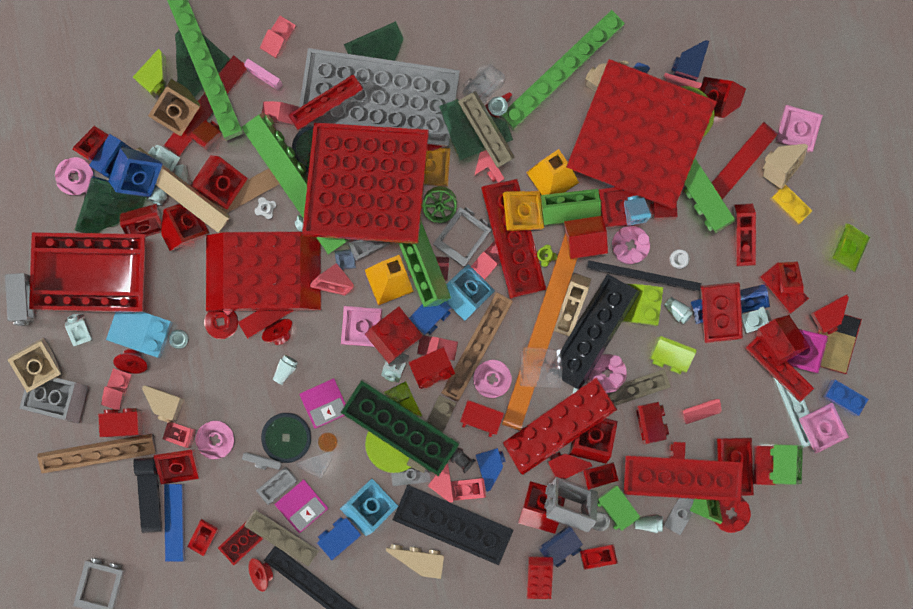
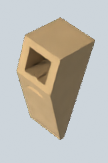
M391 544V548H386L388 553L419 575L441 579L444 555L440 554L441 551L429 549V553L421 552L422 548L410 547V550H404L401 545Z

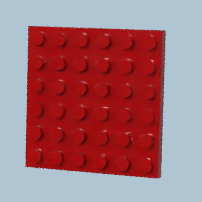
M608 59L566 168L674 210L717 101Z
M314 123L302 235L418 244L429 130Z

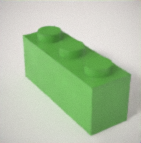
M598 189L541 195L544 225L601 216V202Z

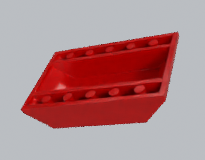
M32 232L29 309L80 312H143L146 234Z
M221 232L206 235V312L321 311V290L310 287V284L321 274V243L317 237L303 236L302 232Z

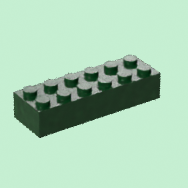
M364 379L360 381L340 412L438 477L460 444L459 441Z

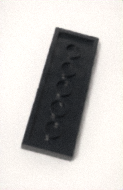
M607 274L548 372L577 390L582 388L640 292Z
M408 484L393 517L395 522L498 566L514 531L509 527Z

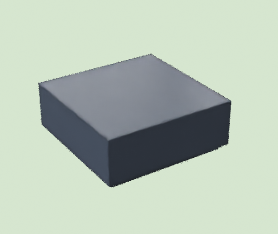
M350 249L335 251L336 263L342 270L356 268L355 258Z

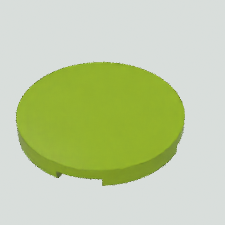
M368 431L365 441L366 452L371 462L377 468L388 473H400L411 468L407 465L409 457Z

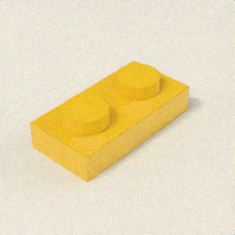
M787 185L783 189L780 188L771 198L798 225L813 211Z

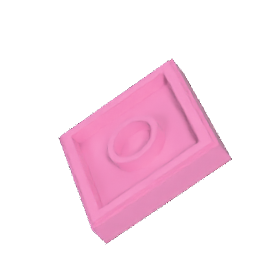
M247 59L244 63L248 72L276 90H280L283 86L279 78L250 59Z
M785 105L776 142L788 146L806 144L808 145L807 151L813 152L823 115Z
M344 306L341 344L374 347L365 336V333L382 319V309Z
M833 402L799 418L815 454L849 438Z

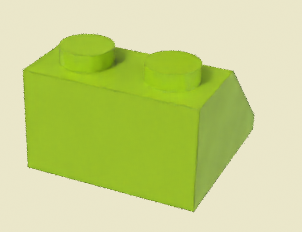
M160 49L133 76L135 81L154 98L157 95L160 96L167 85L166 57Z
M627 284L638 290L640 294L622 322L657 327L659 324L663 287Z
M659 336L649 359L653 360L652 364L662 368L664 365L671 367L670 371L681 375L682 372L686 373L697 350Z

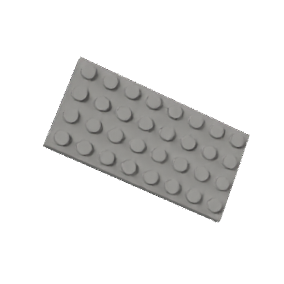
M308 48L299 108L354 74L363 89L356 95L343 101L340 105L330 109L324 115L314 119L306 126L314 127V123L425 129L429 130L428 144L449 147L460 70Z

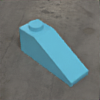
M631 196L624 202L627 226L647 223L651 218L645 198Z

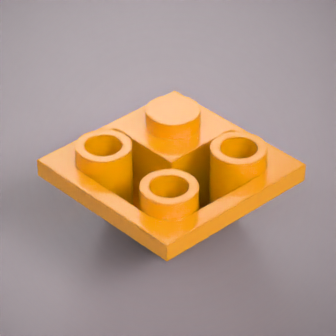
M559 149L526 172L541 195L564 193L579 183L573 170L566 168L568 162Z
M400 255L365 269L378 306L414 292Z

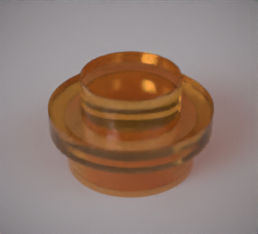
M324 433L319 437L318 445L325 452L333 451L337 446V438L332 433Z

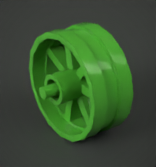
M437 186L431 188L424 196L423 212L433 222H447L456 213V195L447 187ZM440 192L439 198H436L432 193ZM443 193L450 196L447 199L442 198ZM428 196H429L435 203H426V200H427ZM453 200L454 207L446 205L445 203ZM427 207H435L432 214L427 210ZM444 208L452 212L446 216ZM438 211V212H441L442 217H438V216H434V215H435L436 212Z

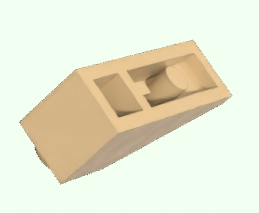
M573 272L554 331L570 336L587 295L591 278Z

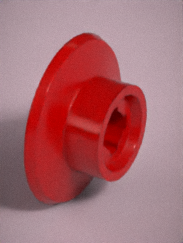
M224 311L207 312L204 320L205 329L209 335L216 339H227L238 328V316L235 311H232L229 315ZM223 317L225 324L217 326V320Z
M281 319L270 325L262 333V340L273 342L275 345L285 343L291 336L292 321L290 319Z
M124 350L122 354L117 355L113 359L114 366L126 373L140 374L147 370V363L137 350Z
M252 558L248 565L252 583L259 591L264 592L268 587L269 581L273 579L272 569L268 563H262L260 560Z

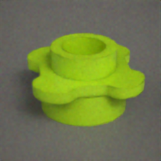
M546 244L537 251L538 259L543 267H547L551 261L557 260L558 257L551 250L552 247L549 244Z

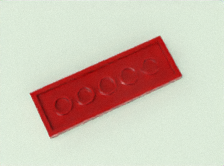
M518 179L481 187L510 298L547 290L531 230L507 231L503 193L521 191Z
M596 377L504 441L503 444L519 472L524 475L618 409L600 380Z
M626 456L624 495L741 501L743 462Z

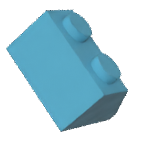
M468 264L446 284L451 299L445 302L465 321L495 290Z
M370 479L340 510L365 536H368L380 526L398 505L373 479Z

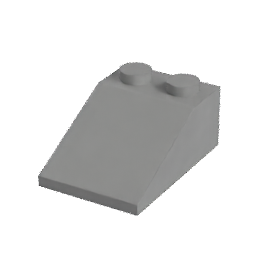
M53 378L28 393L24 390L19 409L78 424L88 386Z

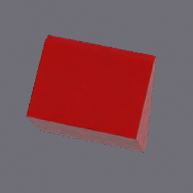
M157 203L121 213L120 226L124 233L146 234V237L161 233L162 217Z
M602 216L564 221L570 259L608 254L607 230Z
M195 449L154 455L161 485L199 479Z

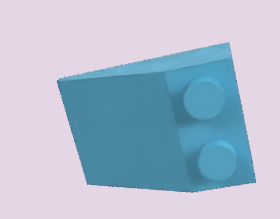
M115 312L106 340L161 359L173 322L145 312Z

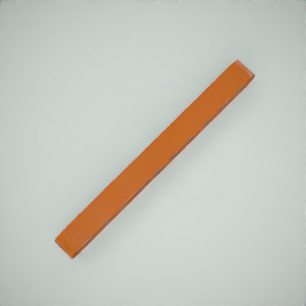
M566 233L502 425L519 431L521 430L577 259H570Z

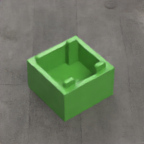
M774 445V448H771V456H774L773 472H770V479L773 480V484H802L803 445Z
M617 485L612 486L597 498V506L603 507L615 523L612 526L615 530L623 531L640 518Z

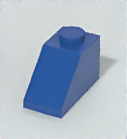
M498 448L476 454L482 478H484L486 492L492 489L503 468L502 463L506 462L503 451L499 452Z

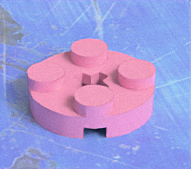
M81 158L65 159L56 168V184L62 192L71 196H80L91 188L94 181V172L89 163ZM77 171L79 179L72 182V177L69 175L70 173L75 174Z
M628 226L623 227L614 235L611 246L615 257L620 262L631 265L645 259L650 250L649 236L641 228ZM633 240L636 248H632L630 251L625 244Z
M604 354L600 357L589 375V381L597 377L607 393L617 391L626 381V366L619 356ZM607 369L613 372L610 374V377H606L602 373Z
M488 360L476 368L473 382L476 390L481 395L487 398H497L509 390L512 376L504 363L498 360ZM492 373L496 374L495 378H498V382H494L493 385L489 384L490 381L487 380V376H491Z
M210 421L199 428L195 442L203 456L209 459H219L231 452L235 438L232 429L227 424L221 421ZM217 434L220 443H216L214 446L210 437H214Z

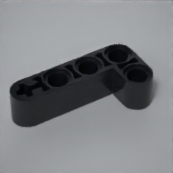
M154 457L135 458L133 460L134 474L137 476L142 534L162 532L159 477Z

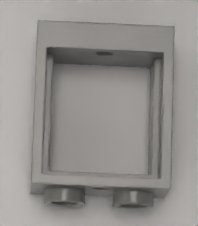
M461 207L458 209L433 243V246L463 268L491 232L490 224L482 218L480 221L474 217L475 213L467 207L465 209ZM461 215L484 232L466 257H463L443 242Z
M25 273L5 274L8 321L13 322L17 326H27L29 322H34L33 310L29 309L30 275Z
M558 477L547 485L546 518L589 532L597 522L598 492L591 489L588 490L586 487ZM558 496L582 504V513L559 506Z
M91 558V560H86L73 606L82 609H115L125 570L121 569V565L116 563H110V565L102 564L103 560ZM90 567L117 574L109 605L82 598Z

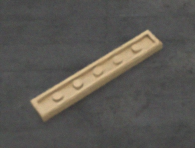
M139 147V148L136 149V150H138V151H140V152H142V153H144V154H146V155L152 157L150 154H148V153H147L146 151H144L142 148ZM162 165L155 185L219 233L230 216Z

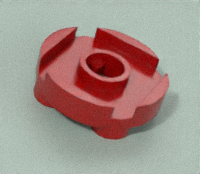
M742 497L741 501L718 500L723 522L721 524L714 522L716 526L728 533L743 530L751 517L749 504ZM731 508H734L736 516H733L732 519H729V515L726 514V511H730Z

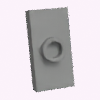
M353 240L348 243V246L357 261L391 243Z
M248 452L243 453L242 460L255 463L257 468L266 470V467L281 469L282 463Z
M285 466L256 491L266 504L270 505L297 483L298 480Z
M411 467L404 472L391 473L393 486L431 482L430 471L427 469L422 473Z
M678 498L663 526L681 535L693 514L690 509L694 499Z

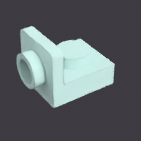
M159 145L152 147L148 152L153 158L162 162L170 171H173L180 157Z
M764 306L742 315V323L746 334L758 331V328L772 321L769 311H765Z
M72 314L65 320V328L73 347L92 340L83 314Z
M403 353L390 364L386 361L381 376L385 377L388 381L399 382L409 355Z

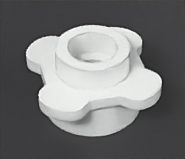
M264 197L259 198L258 207L254 210L255 214L265 216L266 219L272 218L276 203L274 201H267Z

